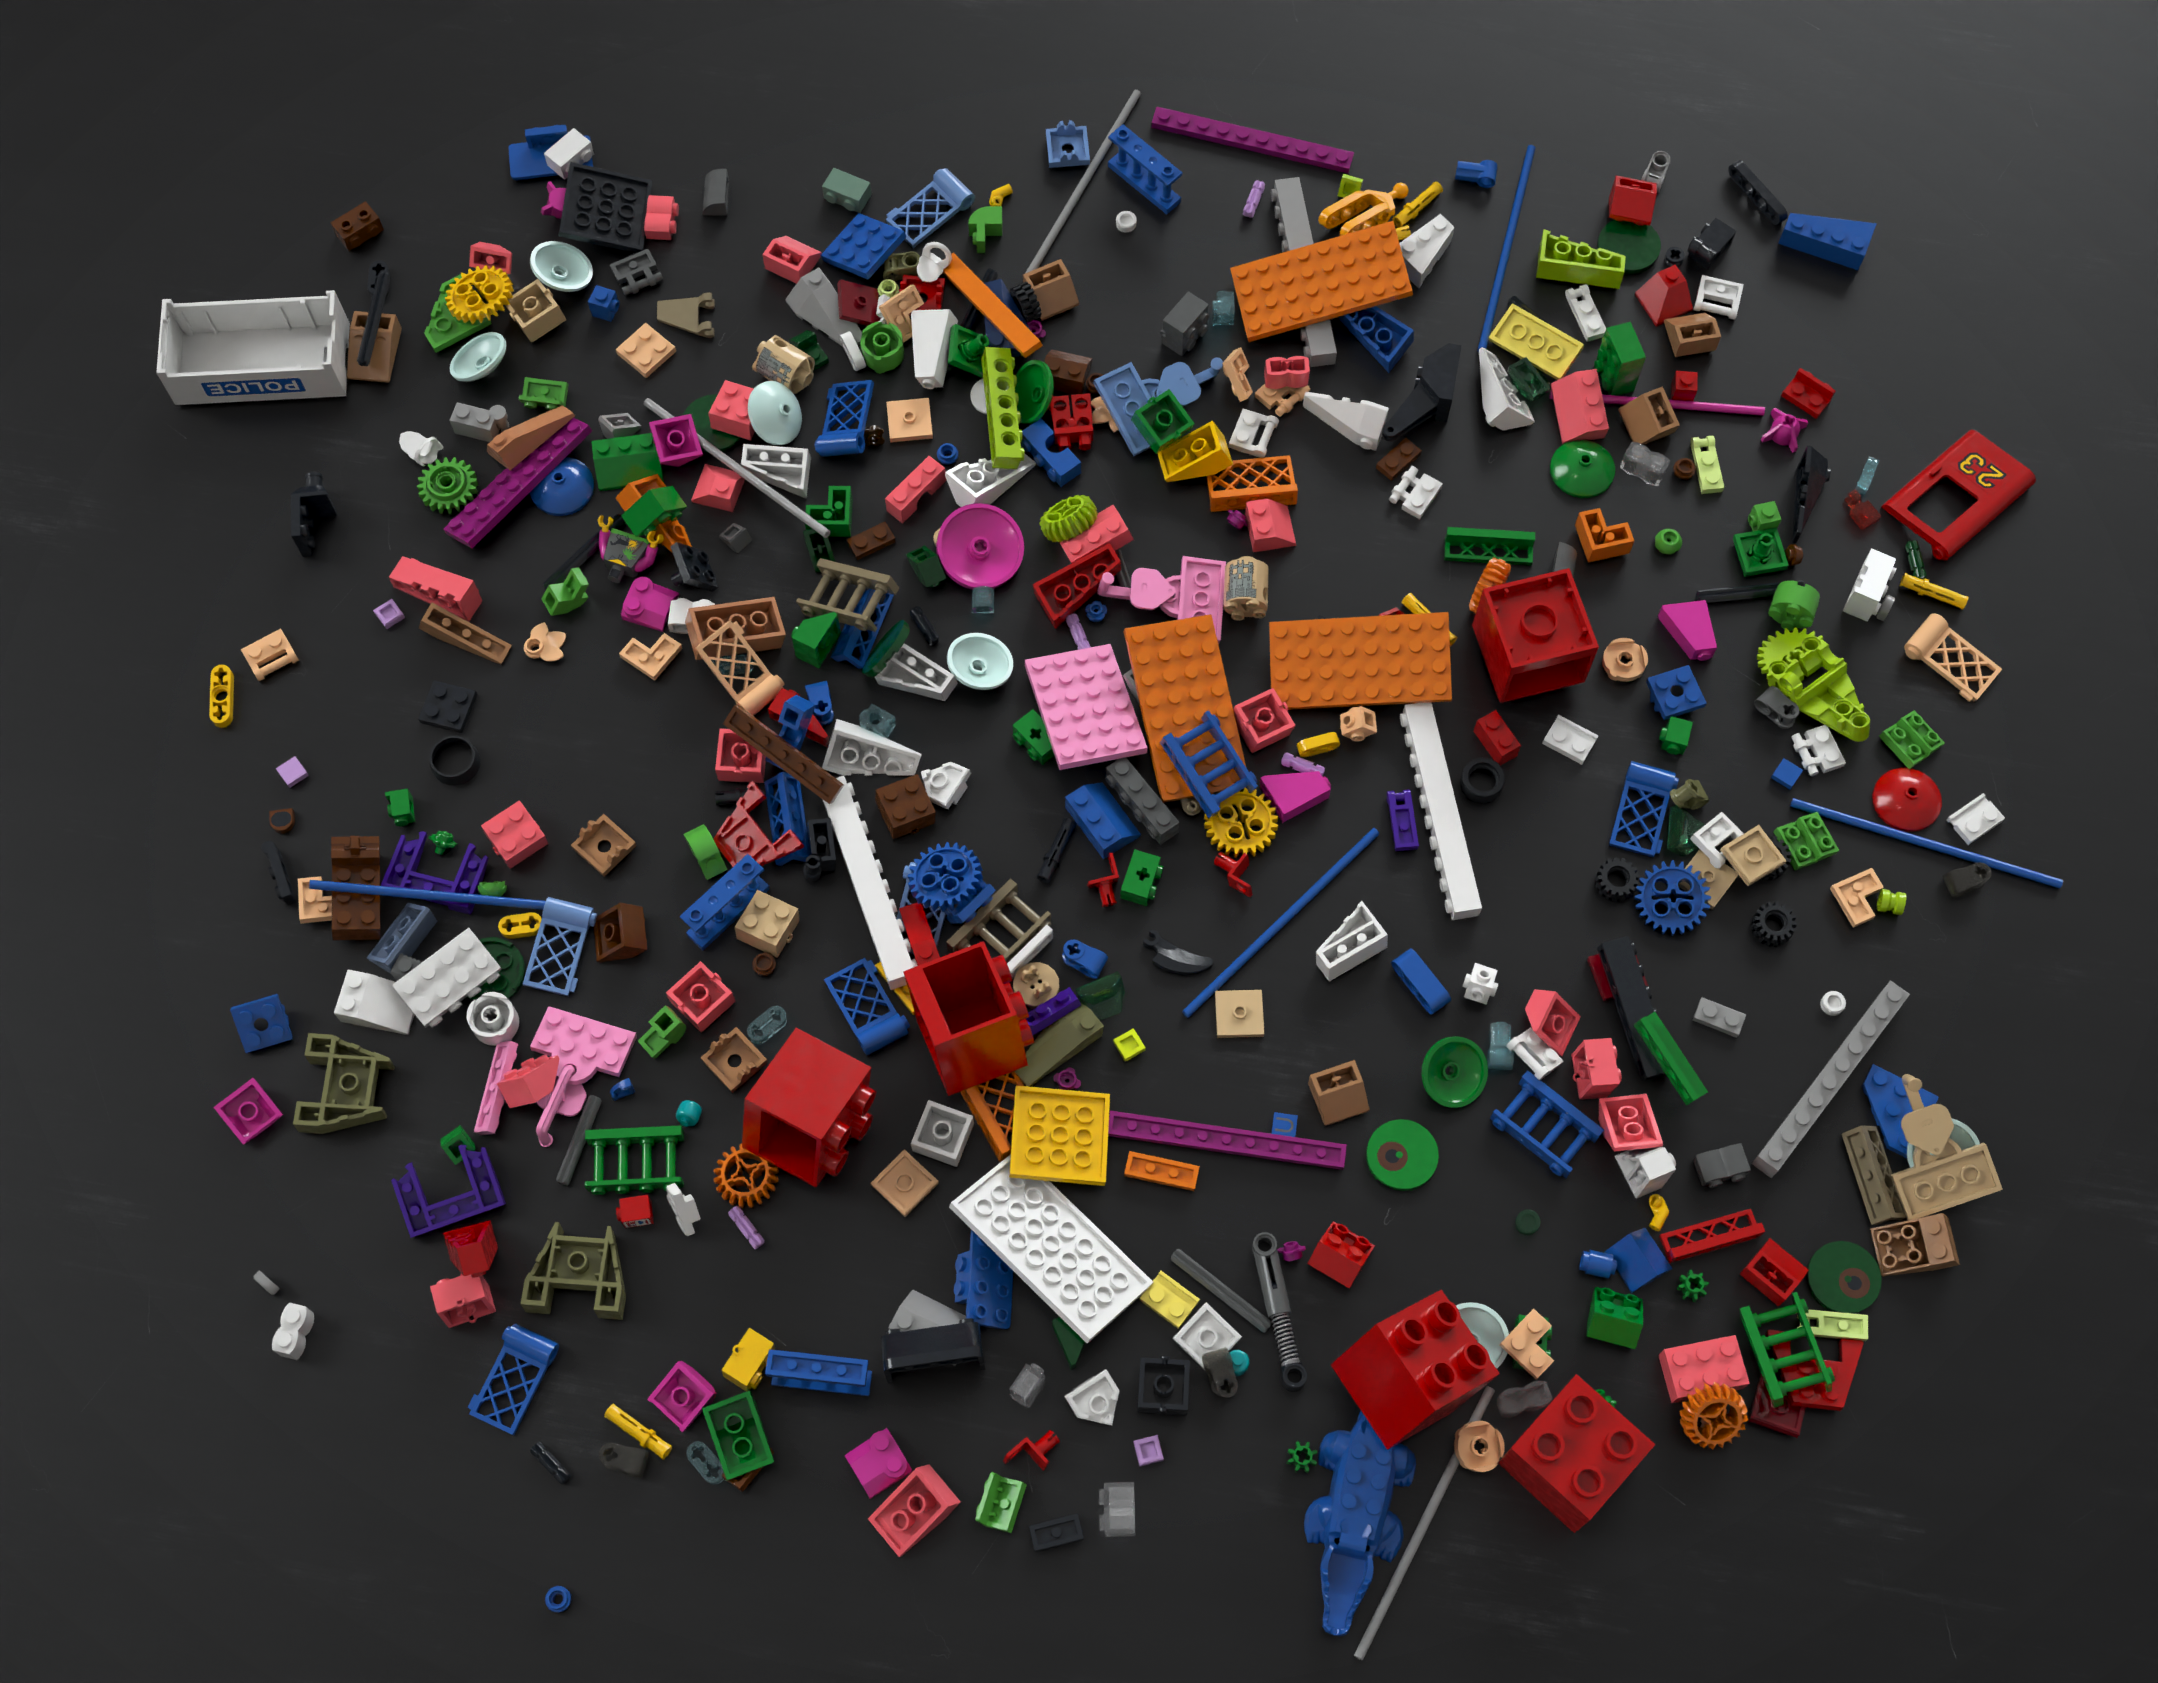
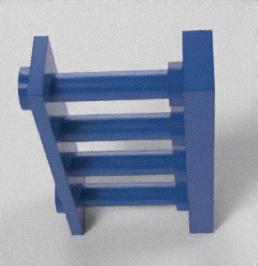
M1124 124L1108 136V139L1119 147L1118 153L1108 161L1110 169L1166 215L1181 203V197L1171 190V184L1180 178L1183 172Z
M1208 710L1201 717L1204 723L1179 738L1169 733L1162 738L1160 744L1207 817L1211 818L1219 812L1220 802L1245 787L1251 794L1258 785L1256 784L1257 779L1255 775L1247 770L1219 727L1220 722L1218 718ZM1209 730L1216 742L1193 756L1186 757L1182 750L1183 745ZM1222 750L1228 761L1204 776L1198 775L1194 769L1195 765L1217 751ZM1234 769L1241 780L1218 794L1211 795L1207 789V784Z
M749 854L741 859L680 915V918L690 927L686 932L687 936L701 950L708 947L744 913L757 890L766 893L770 889L769 885L759 877L764 868Z
M1527 1070L1519 1082L1522 1089L1503 1113L1495 1109L1490 1119L1497 1129L1505 1130L1546 1162L1553 1173L1567 1178L1573 1169L1567 1164L1586 1141L1591 1140L1595 1143L1604 1129ZM1529 1096H1534L1540 1101L1541 1105L1525 1125L1520 1128L1510 1119ZM1548 1111H1554L1559 1115L1560 1120L1544 1140L1539 1143L1529 1134ZM1572 1125L1578 1130L1579 1135L1564 1154L1558 1158L1548 1149L1564 1129Z
M771 1349L768 1351L765 1375L772 1377L771 1386L869 1396L872 1371L868 1370V1360Z

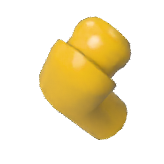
M1006 184L991 192L990 206H1002L1003 198L1013 193L1010 184Z
M1652 1194L1649 1197V1204L1654 1217L1649 1227L1659 1232L1669 1215V1209L1663 1197L1659 1194Z

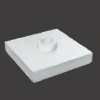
M1206 1302L1172 1339L1209 1373L1242 1336Z

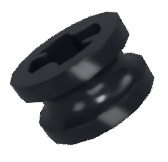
M1678 247L1669 248L1664 258L1666 265L1671 267L1676 264L1677 267H1680L1685 256L1684 251Z

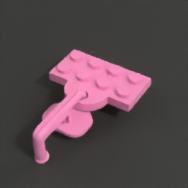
M1183 556L1181 559L1180 575L1171 576L1167 579L1155 569L1138 568L1132 574L1131 588L1111 586L1110 584L1114 582V576L1109 572H1105L1102 575L1097 590L1100 596L1130 600L1131 604L1139 609L1155 610L1160 606L1164 613L1177 618V620L1211 614L1218 644L1221 641L1225 561Z
M548 1006L530 1045L531 1051L547 1054L548 1056L558 1055L560 1059L553 1092L537 1101L538 1106L544 1109L536 1127V1133L541 1146L549 1147L553 1143V1137L548 1133V1130L556 1113L572 1117L582 1110L587 1098L582 1083L590 1080L597 1071L620 1077L637 1038L635 1032Z

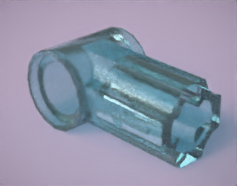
M1506 1022L1490 1024V1048L1487 1054L1488 1069H1513L1514 1052L1506 1047L1511 1041V1025Z

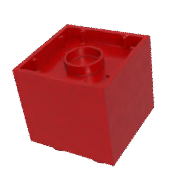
M1570 568L1484 588L1472 627L1500 703L1586 681L1599 646Z
M984 941L903 971L918 1026L948 1096L1028 1066L1024 1047L1034 1043L1031 1029L1026 1020L1029 1018V1014L1019 991L1013 992L1009 983L1012 981V977L1003 955L991 958Z
M795 1028L745 1097L742 1148L814 1187L818 1186L826 1173L836 1177L849 1155V1151L844 1149V1146L850 1137L860 1141L867 1133L873 1120V1115L868 1113L876 1097V1090L869 1087L871 1067L810 1034Z
M1442 1289L1377 1323L1331 1364L1387 1450L1454 1412L1500 1374L1491 1362L1487 1350L1478 1343L1460 1317L1458 1308L1449 1301Z
M1576 1374L1502 1457L1498 1464L1575 1533L1592 1519L1655 1444Z

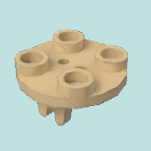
M1040 962L1029 963L1017 971L1013 980L1014 992L1019 991L1025 1005L1035 1009L1038 1005L1058 994L1059 978L1055 970L1049 965Z

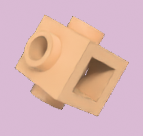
M1359 706L1353 707L1348 712L1340 715L1342 735L1350 738L1352 741H1362L1365 737L1377 733L1376 716L1372 710Z

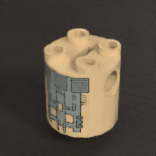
M774 335L767 342L762 341L757 348L759 354L752 365V370L770 381L782 383L793 394L798 393L811 383L815 364L813 357L777 335Z
M1250 556L1232 560L1225 566L1223 607L1228 614H1231L1233 620H1243L1244 617L1264 618L1266 616L1269 568L1264 562Z

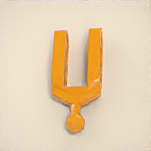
M1397 183L1389 193L1358 190L1325 208L1320 213L1318 221L1325 228L1332 229L1372 205L1373 208L1346 222L1341 227L1340 236L1387 223L1390 217L1395 215L1393 200L1395 198H1405L1409 192L1408 186L1405 183Z

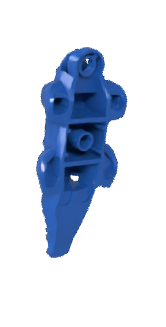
M1360 1411L1357 1422L1351 1431L1336 1430L1329 1432L1323 1438L1319 1447L1318 1463L1320 1466L1333 1471L1329 1496L1319 1497L1312 1502L1305 1513L1304 1520L1307 1542L1315 1544L1321 1542L1325 1546L1320 1566L1322 1595L1325 1606L1322 1627L1325 1632L1334 1636H1344L1349 1632L1353 1615L1373 1579L1374 1557L1380 1556L1382 1560L1391 1563L1401 1548L1404 1538L1403 1526L1398 1516L1390 1511L1394 1486H1410L1416 1470L1414 1453L1407 1446L1400 1443L1387 1450L1362 1411ZM1335 1538H1340L1338 1545L1334 1543ZM1367 1545L1370 1546V1550H1369V1551H1366V1546H1367Z

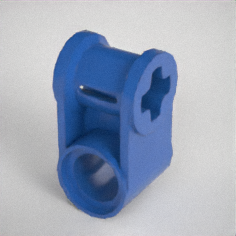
M827 681L805 685L808 701L816 704L813 715L821 726L830 724L834 719Z
M1074 939L1064 944L1062 960L1067 966L1082 972L1090 978L1097 979L1108 960V956L1104 952ZM1073 951H1076L1077 953H1074L1073 956L1069 954Z

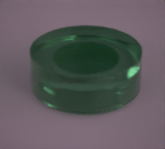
M1533 1210L1521 1211L1515 1220L1517 1230L1524 1235L1534 1234L1539 1229L1541 1223L1539 1215Z

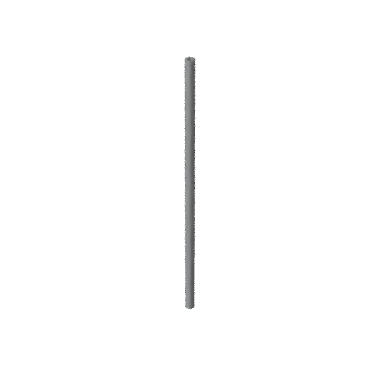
M1139 90L1133 91L1026 273L1040 266L1113 143L1108 139V136L1124 124L1141 95Z
M647 398L644 401V405L662 419L674 417L651 399ZM697 434L700 446L824 538L830 535V530Z
M1485 1387L1469 1422L1481 1420L1495 1392L1493 1388ZM1455 1451L1354 1654V1657L1363 1661L1459 1465Z

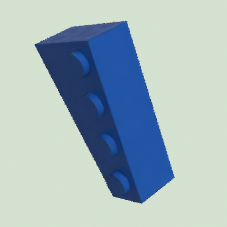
M1790 213L1778 244L1859 270L1877 223Z
M1377 306L1337 317L1388 373H1390L1414 341L1413 329Z

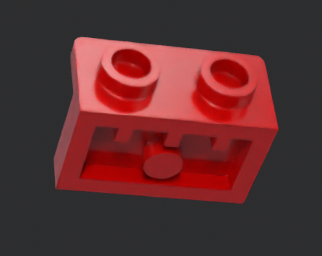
M1800 368L1781 396L1817 419L1831 402L1836 391L1829 384L1823 383L1810 372Z

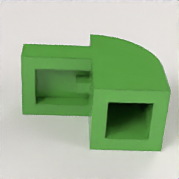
M1002 206L982 207L970 216L968 223L969 236H973V245H977V253H985L986 236H1002Z
M578 567L571 568L564 583L549 585L542 597V601L550 615L565 614L580 607L588 599L585 591L589 583Z
M704 824L683 834L707 880L727 870L718 847Z
M665 1005L648 1021L652 1027L638 1042L652 1058L656 1059L671 1043L676 1044L686 1031V1025L670 1007Z

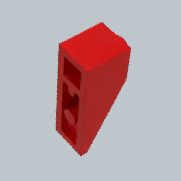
M781 688L768 708L770 718L778 722L784 702L795 695H800L794 690L788 691ZM812 715L805 737L828 748V735L815 716Z
M916 902L899 908L917 965L919 966L940 958L922 904Z

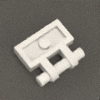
M1411 466L1402 475V481L1399 485H1396L1391 491L1392 495L1389 501L1396 504L1400 499L1404 502L1402 510L1421 519L1441 490L1443 483L1425 473L1420 479L1416 478L1415 475L1418 469ZM1408 485L1414 487L1410 494L1405 491Z
M1823 725L1806 731L1804 734L1806 740L1802 739L1800 733L1791 736L1794 742L1793 747L1796 752H1799L1803 760L1802 765L1805 770H1808L1810 776H1815L1819 773L1817 766H1820L1822 772L1826 773L1844 767L1846 764L1828 726ZM1811 748L1815 758L1811 757L1808 749Z

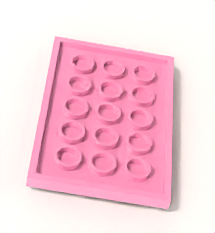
M1111 644L1025 660V668L1059 770L1147 753V745Z

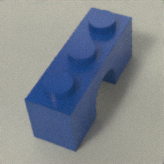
M1042 418L1022 431V442H1020L1022 448H1024L1025 452H1030L1036 464L1047 471L1051 481H1056L1062 487L1081 474V461L1069 448L1059 453H1053L1048 450L1049 447L1055 444L1054 432Z
M795 695L784 702L778 722L783 724L779 736L800 751L816 704ZM767 757L765 758V761H767V762H769V763H771V764H773V765L779 767L777 764H775V763H774L773 761H771L769 758H767Z

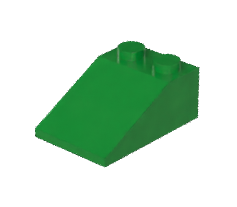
M746 1391L702 1408L726 1480L774 1463L752 1391Z

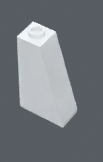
M950 309L913 310L911 312L915 378L927 389L943 387L948 366L950 329L954 324L958 323V320Z

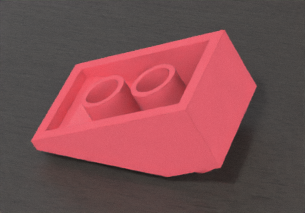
M1647 1094L1599 1099L1598 1120L1601 1128L1604 1129L1603 1136L1614 1152L1663 1147V1141Z
M928 1464L917 1467L868 1520L898 1557H902L945 1520L961 1502L931 1465Z

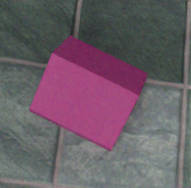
M691 414L649 422L660 464L680 467L703 455Z

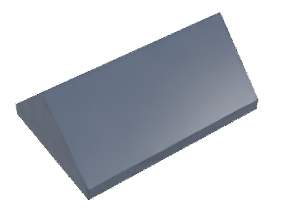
M407 903L367 956V959L391 973L399 954L403 953L404 956H412L436 924L437 920L431 910L425 906Z

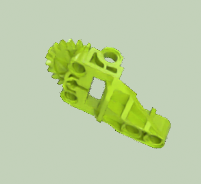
M1794 627L1792 633L1785 628L1784 634L1776 631V638L1769 635L1768 641H1762L1763 647L1758 648V653L1760 654H1757V660H1760L1758 661V667H1763L1761 668L1762 674L1768 673L1769 686L1777 687L1786 697L1797 704L1799 711L1847 738L1861 742L1869 737L1870 717L1864 712L1863 703L1859 704L1855 688L1847 674V663L1844 661V658H1838L1831 652L1829 644L1823 640L1822 635L1815 637V631L1806 634L1807 629L1805 628L1801 633H1798L1797 627ZM1821 667L1828 670V672L1802 690L1803 683L1801 682L1804 680V675L1808 677Z

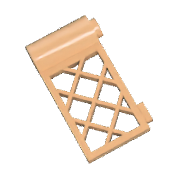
M1930 614L1904 646L1905 653L1909 658L1925 662L1960 690L1959 694L1969 702L1971 700L1977 701L2002 670L1997 664L1949 628L1947 621L1938 614ZM1947 636L1955 641L1956 648H1946L1945 638ZM1957 652L1959 662L1949 663L1947 653ZM1962 652L1972 654L1974 662H1964ZM1933 653H1942L1944 663L1935 662L1930 658ZM1975 666L1976 676L1967 677L1965 667ZM1980 666L1990 668L1993 671L1992 675L1982 676ZM1950 667H1960L1961 677L1953 676ZM1968 681H1978L1979 690L1977 693L1969 688Z
M728 621L695 647V650L735 700L736 705L741 706L754 716L775 699L785 684L778 675L773 676L742 636L744 631L737 621L734 623ZM728 628L734 634L733 644L722 642V634ZM709 643L717 644L716 658L708 657L703 651V648ZM721 645L733 646L731 659L720 658ZM737 647L745 648L747 651L746 661L735 660ZM719 661L731 662L729 675H722L720 673ZM735 663L746 664L745 677L733 676ZM750 665H758L763 674L756 679L749 678ZM733 678L744 680L743 690L738 694L732 688Z

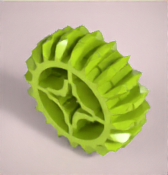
M1076 495L1065 500L1062 499L1061 502L1056 503L1053 507H1049V510L1044 512V516L1040 518L1041 530L1049 541H1068L1070 538H1075L1077 535L1082 534L1083 531L1088 530L1089 526L1094 524L1098 515L1097 508L1089 496Z

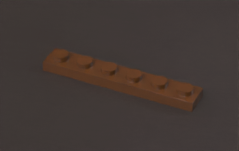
M734 705L723 723L726 727L828 804L834 802L844 786L843 783L741 706Z

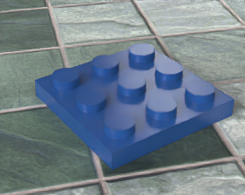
M858 213L820 256L826 263L869 279L907 236L901 229Z

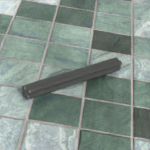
M1177 1249L1172 1254L1171 1261L1263 1333L1270 1328L1272 1322L1183 1251Z

